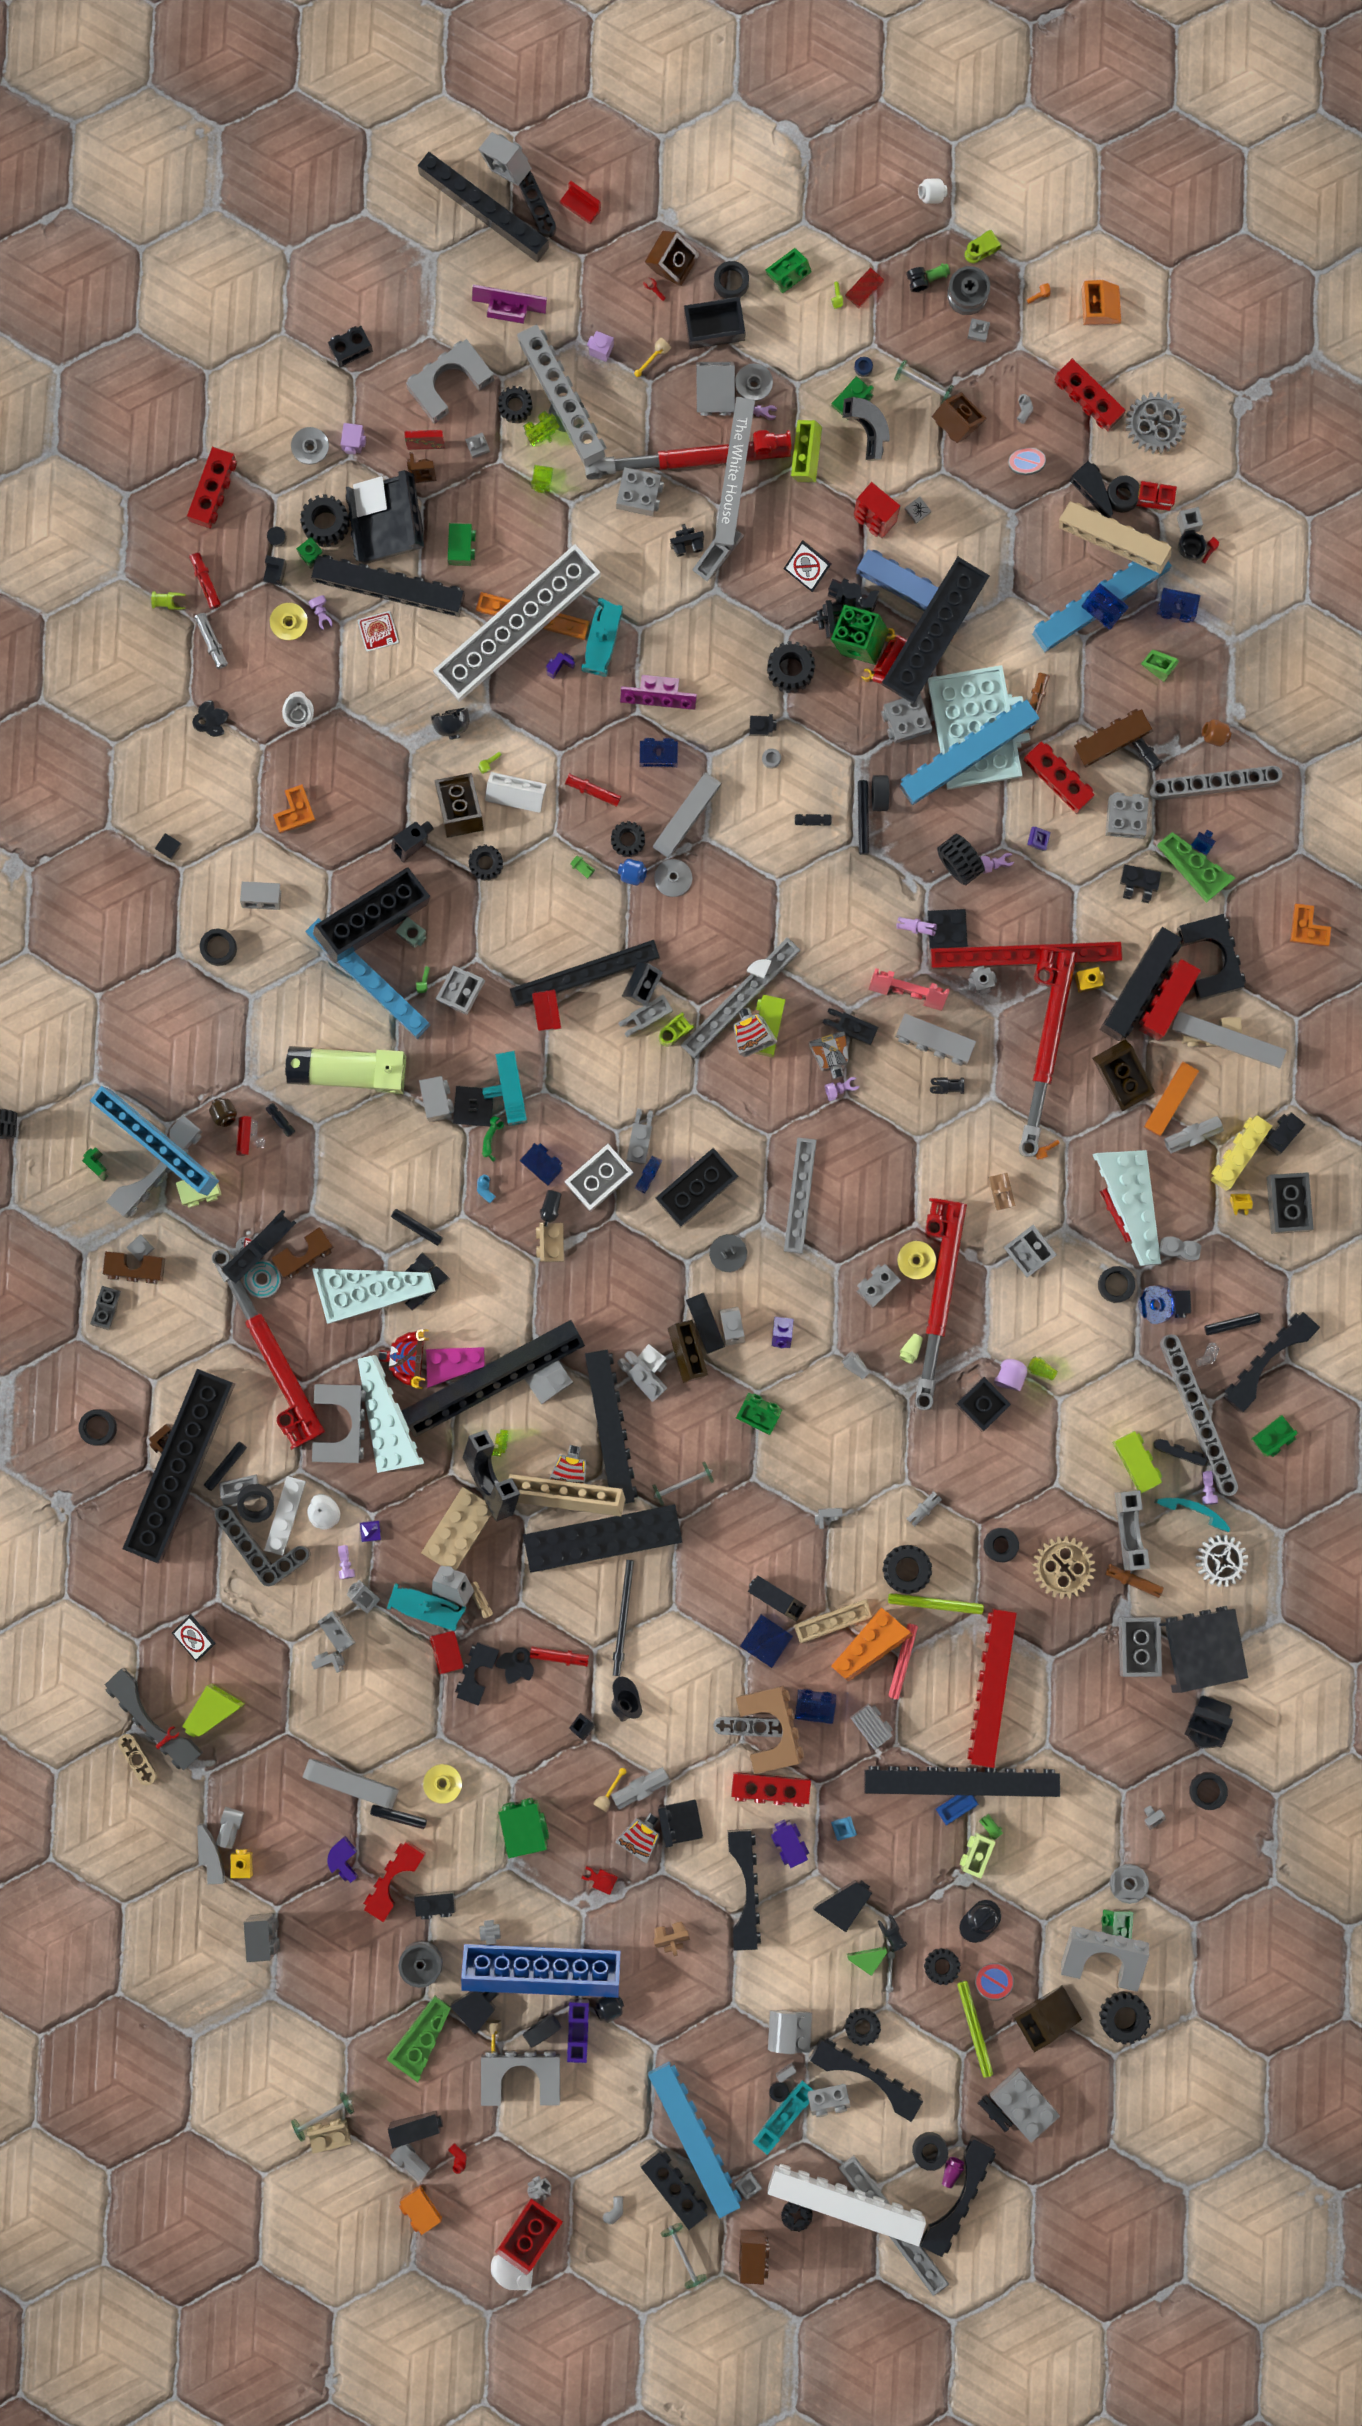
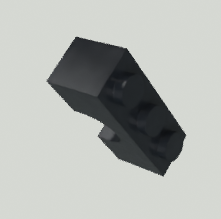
M481 1642L472 1645L469 1656H472L469 1664L465 1663L462 1674L465 1675L463 1682L459 1681L455 1690L458 1693L457 1698L477 1706L480 1705L486 1686L476 1681L475 1671L482 1666L493 1669L500 1651L499 1649Z

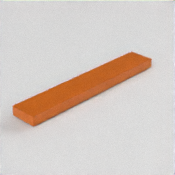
M481 592L476 611L495 616L511 600ZM559 613L542 629L585 640L590 621Z

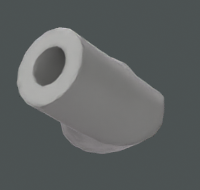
M1022 394L1018 398L1021 413L1017 420L1022 424L1026 422L1033 412L1031 399L1026 394Z
M614 2196L613 2209L610 2212L604 2213L603 2221L608 2224L616 2223L623 2215V2196Z

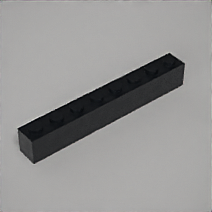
M428 152L417 165L420 176L537 263L549 249L548 239L431 152Z
M329 555L316 557L311 575L312 581L315 583L460 617L465 597L464 591L460 587H446L437 581L429 583L420 577L408 578L403 573L396 572L392 574L383 568L375 570L366 564H351L352 562L346 559L338 561Z
M608 1349L585 1353L608 1487L622 1489L625 1496L624 1504L635 1502L634 1498H637L638 1494L636 1486L632 1487L631 1479H634L633 1467L628 1466V1460L631 1459L629 1448H625L624 1443L628 1438L626 1429H622L621 1422L624 1421L623 1410H618L617 1403L621 1402L619 1391H615L614 1384L618 1382L616 1372L611 1370V1365L614 1364L613 1354H608Z

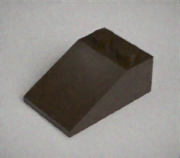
M472 773L435 780L446 837L484 831Z
M1126 1039L1092 1058L1122 1112L1155 1093L1133 1046Z

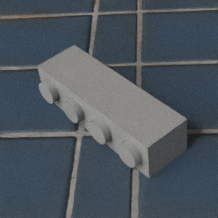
M904 1014L895 1036L899 1038L898 1041L906 1045L912 1043L917 1045L916 1048L924 1052H927V1050L932 1051L934 1056L941 1059L945 1057L950 1058L952 1063L959 1066L968 1063L976 1043L972 1039L908 1014Z

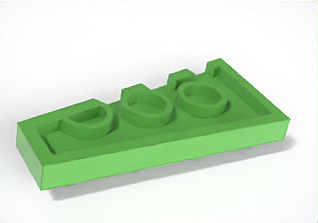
M1173 832L1157 845L1206 903L1235 879L1231 874L1228 875L1224 872L1223 868L1219 865L1213 864L1206 859L1205 855L1199 854L1192 849L1190 844Z
M434 1995L387 2057L390 2063L417 2083L420 2080L421 2073L427 2064L429 2055L434 2048L436 2039L442 2030L451 2007Z

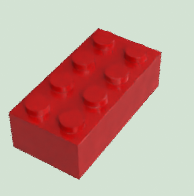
M1182 959L1177 963L1174 962L1166 973L1169 977L1165 978L1157 989L1159 994L1155 995L1148 1005L1149 1012L1146 1011L1138 1023L1141 1025L1139 1031L1157 1041L1163 1038L1201 970Z

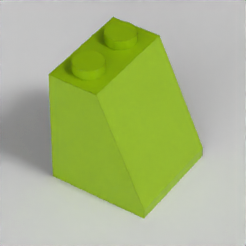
M213 1684L207 1685L182 1727L186 1729L185 1732L188 1735L199 1737L241 1709L245 1703Z

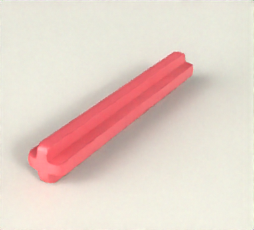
M911 1623L907 1624L906 1629L914 1636L902 1643L889 1691V1697L893 1699H899L918 1629L917 1625Z

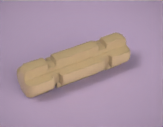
M471 1583L474 1589L472 1597L478 1608L481 1609L483 1618L492 1616L493 1612L490 1607L488 1608L487 1605L489 1604L482 1591L479 1590L478 1583Z

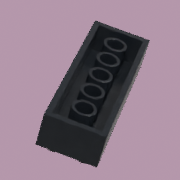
M409 867L317 923L314 927L313 935L334 963H337L407 917L426 907L429 903L430 895Z
M1164 927L1160 928L1099 1030L1118 1041L1129 1036L1134 1028L1131 1025L1132 1022H1136L1144 1011L1141 1009L1142 1005L1148 1004L1153 996L1151 990H1155L1163 979L1160 976L1161 973L1164 974L1173 962L1170 958H1174L1182 946L1180 944L1181 937Z

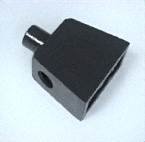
M429 821L424 822L421 826L418 822L412 823L393 837L391 849L402 862H405L427 843L428 834L434 830L433 826Z
M469 1991L451 2003L450 2007L468 2028L476 2034L494 2012L496 2006L491 2001L499 1993Z

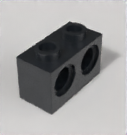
M354 326L341 336H333L328 342L329 349L339 368L373 352L372 345L362 326ZM356 338L362 339V342L359 344L353 343ZM340 346L346 348L343 352L336 351Z

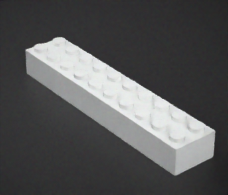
M574 544L433 670L434 674L459 702L462 701L601 577L600 571Z

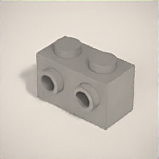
M886 1264L882 1267L878 1265L871 1271L873 1276L869 1280L864 1278L857 1285L859 1289L856 1292L872 1308L901 1281Z

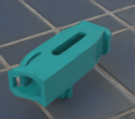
M598 598L599 606L592 620L586 645L585 664H582L581 670L585 673L607 677V666L612 658L623 606L614 605L603 598Z
M515 1051L495 1054L501 1085L482 1088L484 1099L503 1096L508 1125L514 1126L528 1123Z
M395 1583L387 1609L391 1610L393 1607L406 1616L456 1631L457 1623L467 1606H462L460 1611H455L459 1609V1606L454 1602L420 1590L399 1588L400 1584Z

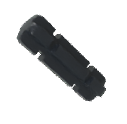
M796 814L794 823L795 825L802 826L803 824L805 826H821V824L823 826H830L832 817L830 814H824V816H821V814H806L805 816L803 814Z
M274 1103L269 1104L266 1107L269 1115H272L273 1120L283 1129L287 1137L293 1135L295 1129L289 1125L287 1119L278 1111Z

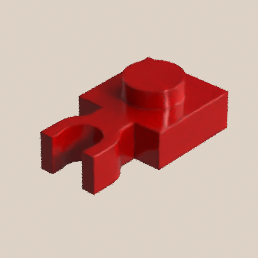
M586 1866L585 1869L591 1872V1876L585 1877L582 1875L581 1879L594 1881L593 1888L610 1895L618 1876L601 1868L597 1874L592 1868Z

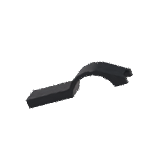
M284 1210L221 1270L234 1284L296 1224L294 1220L290 1222L284 1216Z

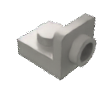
M842 1508L818 1509V1513H815V1525H819V1529H824L823 1517H827V1521L838 1520V1516H842Z
M360 1580L357 1583H353L347 1593V1596L367 1614L380 1600Z

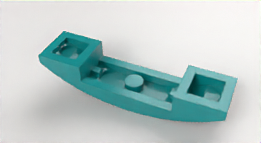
M1181 1498L1155 1499V1504L1170 1510H1175L1178 1504L1211 1517L1208 1525L1225 1532L1230 1531V1527L1218 1514L1197 1502Z
M802 2080L771 2115L752 2143L768 2155L801 2111L809 2105L808 2092L813 2091V2089Z

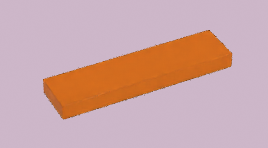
M1182 1061L1145 1123L1144 1128L1159 1137L1162 1135L1199 1072L1197 1069Z

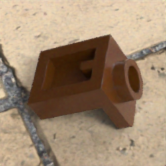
M165 1424L149 1438L151 1441L149 1445L156 1453L160 1452L162 1454L164 1448L159 1442H165L168 1439L172 1430L169 1424Z

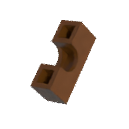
M321 1227L304 1237L308 1244V1251L304 1256L295 1257L290 1249L286 1248L271 1258L283 1278L289 1277V1279L296 1277L300 1274V1269L303 1267L308 1269L316 1263L315 1260L321 1256L323 1259L332 1253L331 1249L334 1246Z
M105 1251L103 1275L108 1276L107 1279L119 1280V1277H125L129 1282H138V1279H145L148 1284H157L158 1281H163L165 1258L143 1255L142 1265L138 1269L132 1270L127 1265V1254Z

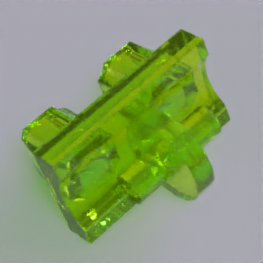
M544 411L538 416L539 423L534 425L532 422H528L523 426L524 433L532 447L544 440H547L549 443L553 441L550 436L556 433L555 430L560 428L552 413L548 414Z

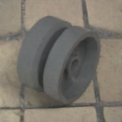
M965 266L958 269L952 275L947 290V299L952 309L962 315H973L982 310L990 293L988 276L983 270L974 266Z
M422 1940L413 1942L406 1947L399 1959L398 1968L400 1976L404 1982L412 1987H427L434 1983L440 1975L443 1958L437 1946L431 1942ZM423 1962L424 1967L422 1968L421 1965L417 1966V1963Z

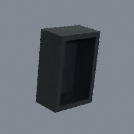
M740 297L684 305L689 349L745 341L746 332Z

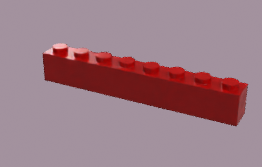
M992 1609V1612H988L987 1624L990 1625L989 1632H985L984 1643H987L986 1651H982L981 1662L984 1663L983 1670L979 1671L978 1682H981L980 1690L977 1689L975 1701H978V1708L973 1711L975 1728H971L970 1740H973L972 1748H968L967 1759H970L969 1763L972 1765L995 1767L1016 1612Z

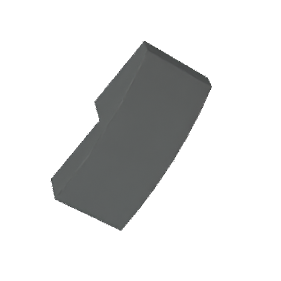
M105 1286L101 1287L96 1301V1308L90 1322L92 1326L110 1330L121 1291Z

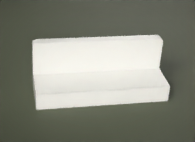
M491 772L487 782L485 801L540 813L547 784Z

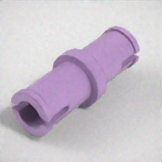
M899 917L897 920L900 921L896 925L897 929L934 936L936 933L931 930H936V924L922 922L920 919L912 920Z

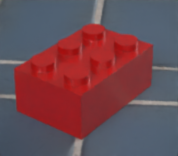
M871 481L856 499L854 518L859 524H865L870 528L869 531L872 535L883 539L896 524L901 506Z
M531 2198L495 2250V2253L525 2275H528L563 2221Z

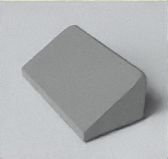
M257 1474L219 1483L223 1505L236 1504L237 1497L245 1486L259 1484ZM252 1495L247 1497L245 1501L261 1498V1496Z

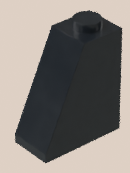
M758 1575L751 1581L747 1591L796 1622L807 1606Z
M854 1880L813 1906V1910L844 1932H847L872 1895V1892L869 1890L871 1886L862 1880L860 1882Z
M432 2111L390 2122L388 2134L392 2149L440 2134L441 2127H443L441 2115L438 2116L437 2111Z

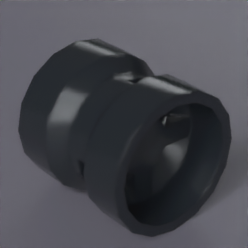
M916 267L906 272L907 279L911 283V292H921L929 287L928 280L925 279L924 267Z

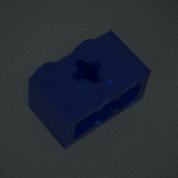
M1163 588L1160 593L1157 615H1161L1164 619L1177 618L1183 623L1194 622L1201 595Z
M644 738V741H640V767L677 768L678 741H674L672 738H664L663 741H655L654 738ZM657 749H661L660 756H657Z

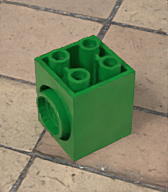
M844 605L831 641L842 656L876 665L889 629L879 614Z
M533 1798L521 1800V1804L514 1805V1802L503 1804L502 1808L499 1809L498 1814L508 1859L547 1850L549 1832L543 1812H540L538 1800L533 1801Z

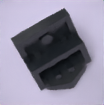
M1204 1695L1201 1696L1189 1719L1184 1735H1187L1200 1749L1222 1748L1233 1722V1719L1229 1718L1232 1710L1231 1705Z

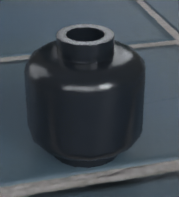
M620 1996L619 1998L601 1997L596 2001L594 2011L600 2021L603 2020L609 2023L622 2015L624 2003Z

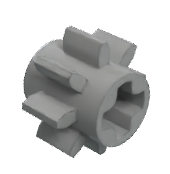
M494 1920L484 1921V1926L479 1927L481 1941L486 1940V1945L496 1944V1939H501L500 1925L494 1924Z
M537 2176L528 2183L527 2192L533 2200L538 2199L539 2203L551 2196V2184L546 2178L541 2180L540 2176Z

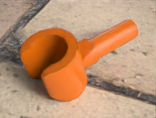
M1046 283L1039 286L1040 292L1027 299V303L1029 304L1041 297L1050 296L1049 284Z
M1056 1140L1048 1146L1039 1148L1036 1153L1037 1160L1048 1157L1046 1151L1057 1146L1060 1142Z

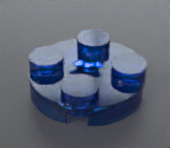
M651 1156L635 1189L644 1194L647 1192L662 1163L661 1159Z
M1161 1285L1149 1286L1144 1289V1293L1139 1297V1312L1150 1323L1161 1324L1174 1317L1176 1313L1175 1299L1170 1288ZM1156 1300H1158L1160 1304L1159 1309L1157 1307H1154V1303H1156Z

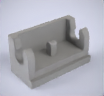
M242 882L240 895L242 908L280 910V883Z
M331 1611L318 1621L339 1654L356 1643L334 1611Z

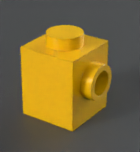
M1099 967L1078 971L1074 974L1078 993L1099 989L1105 982L1103 971L1100 972Z
M236 1849V1852L231 1854V1878H251L253 1876V1852H247V1849Z

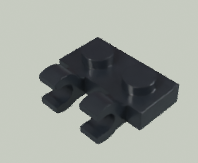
M1124 864L1120 884L1125 885L1123 898L1130 900L1133 895V889L1136 887L1144 889L1141 902L1149 904L1152 891H1158L1162 872Z

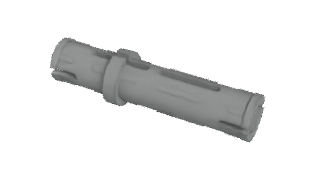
M200 613L196 615L194 619L207 644V651L209 655H212L216 668L226 667L228 662L222 652V645L218 643L206 614Z

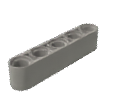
M705 773L656 840L653 848L669 858L722 783L708 773Z
M310 1758L303 1774L304 1779L389 1809L393 1808L399 1791L386 1784Z

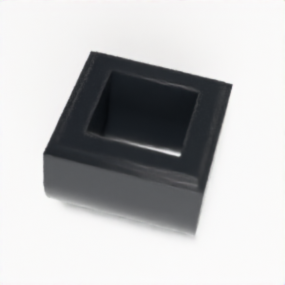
M580 1713L569 1729L580 1739L585 1740L596 1724Z

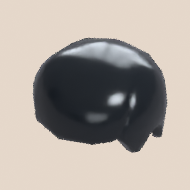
M1196 530L1185 531L1179 539V553L1191 561L1198 560L1205 554L1207 544L1204 536L1196 533Z

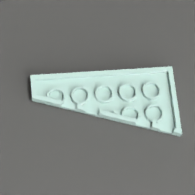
M1147 1150L1092 1154L1094 1160H1097L1100 1166L1101 1176H1104L1106 1180L1107 1190L1117 1213L1122 1217L1125 1224L1123 1227L1132 1240L1131 1245L1140 1266L1161 1264Z
M312 1268L327 1324L435 1292L430 1273Z
M377 1355L359 1358L358 1365L362 1388L366 1392L365 1405L377 1473L424 1464L423 1459L418 1457L415 1450L417 1449L416 1443L411 1441L408 1434L409 1428L401 1409L392 1398L393 1391L385 1382L386 1375Z

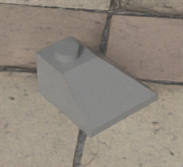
M559 1360L525 1378L541 1404L573 1383Z

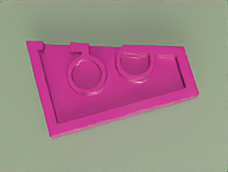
M484 1347L426 1349L427 1388L484 1367Z

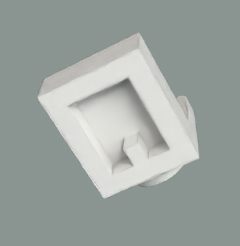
M649 1344L638 1356L654 1374L656 1371L661 1372L667 1365L665 1362L667 1358Z

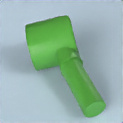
M425 967L422 978L423 982H416L417 993L427 992V978L430 967Z

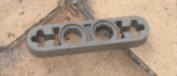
M721 1716L716 1718L713 1724L715 1732L721 1735L783 1736V1730L782 1733H778V1730L772 1729V1733H768L770 1729L768 1722H773L772 1726H778L780 1723L778 1719ZM720 1720H724L725 1724H730V1720H734V1732H729L730 1727H725L724 1731H720V1728L716 1727V1725L720 1723ZM739 1721H744L747 1724V1729L743 1732H739L736 1729V1724ZM758 1722L766 1724V1730L762 1733L757 1732L755 1729V1725Z

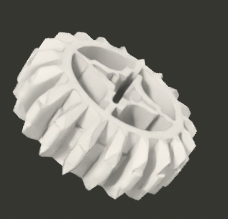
M1216 1535V1541L1209 1537L1208 1541L1210 1544L1202 1543L1205 1550L1198 1548V1551L1203 1553L1202 1556L1196 1555V1559H1201V1563H1196V1566L1203 1567L1198 1573H1206L1203 1579L1207 1580L1210 1578L1209 1584L1211 1585L1216 1581L1217 1587H1221L1222 1581L1224 1586L1228 1587V1580L1233 1585L1236 1584L1234 1577L1241 1580L1242 1577L1239 1575V1572L1246 1573L1242 1566H1248L1247 1562H1243V1559H1247L1248 1555L1241 1554L1246 1549H1238L1241 1542L1238 1541L1233 1544L1235 1541L1234 1537H1231L1229 1541L1227 1535H1223L1222 1540L1220 1535ZM1218 1545H1226L1225 1549L1219 1554L1210 1552ZM1231 1549L1236 1554L1237 1564L1230 1560ZM1222 1555H1224V1560L1228 1564L1220 1566V1561L1214 1557L1223 1558ZM1208 1557L1214 1562L1213 1573L1207 1564ZM1226 1567L1234 1570L1228 1576L1218 1577L1219 1573Z

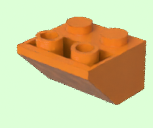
M1105 280L1084 281L1081 288L1083 325L1121 324L1119 285Z

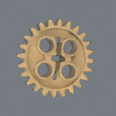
M1057 1536L1056 1542L1049 1539V1546L1043 1543L1044 1550L1037 1549L1040 1556H1034L1038 1563L1032 1564V1566L1037 1567V1570L1032 1573L1039 1576L1035 1579L1036 1582H1042L1039 1588L1047 1587L1045 1590L1046 1594L1052 1591V1597L1059 1593L1060 1599H1063L1064 1594L1067 1595L1068 1599H1071V1593L1078 1596V1590L1085 1592L1083 1586H1090L1087 1580L1094 1579L1090 1572H1094L1096 1569L1090 1568V1565L1094 1564L1095 1561H1089L1093 1554H1086L1088 1547L1081 1548L1082 1541L1075 1544V1538L1068 1542V1536H1065L1063 1541ZM1064 1548H1067L1070 1553L1067 1559H1062L1060 1556V1551ZM1052 1554H1055L1062 1564H1068L1066 1569L1075 1577V1581H1072L1065 1571H1060L1061 1566L1052 1557ZM1048 1561H1053L1055 1564V1568L1051 1572H1048L1045 1568ZM1076 1563L1082 1566V1571L1079 1574L1073 1572V1566ZM1061 1576H1065L1068 1581L1064 1587L1058 1584V1579Z

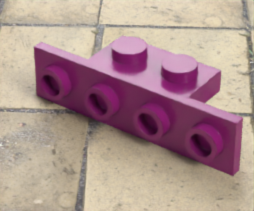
M474 284L472 287V301L489 304L487 310L488 318L524 324L527 311L546 314L547 297Z
M642 675L640 688L621 686L620 703L695 710L697 694L678 692L679 678Z

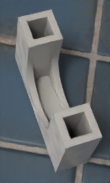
M467 339L463 342H457L452 350L448 353H442L437 361L425 365L423 371L419 374H413L408 378V382H406L407 389L434 424L449 414L448 406L434 388L435 381L441 373L450 369L460 370L470 378L479 391L494 381V374Z
M315 1384L314 1404H331L344 1407L351 1416L352 1428L348 1436L340 1442H313L312 1462L360 1463V1459H364V1448H361V1440H364L365 1429L361 1428L362 1421H365V1409H362V1401H366V1392L361 1385Z
M1140 1490L1115 1492L1124 1570L1150 1569L1148 1549L1143 1547L1139 1529V1510H1143Z
M1072 1926L1061 1961V1975L1080 1979L1085 1962L1090 1956L1101 1952L1111 1953L1122 1961L1118 1974L1119 1988L1138 1992L1149 1958V1943Z
M487 2051L485 2054H482L481 2106H501L502 2077L507 2070L515 2066L529 2067L537 2074L540 2081V2105H560V2054H556V2051H544V2054H536V2051H525V2054H517L516 2051H506L505 2054Z

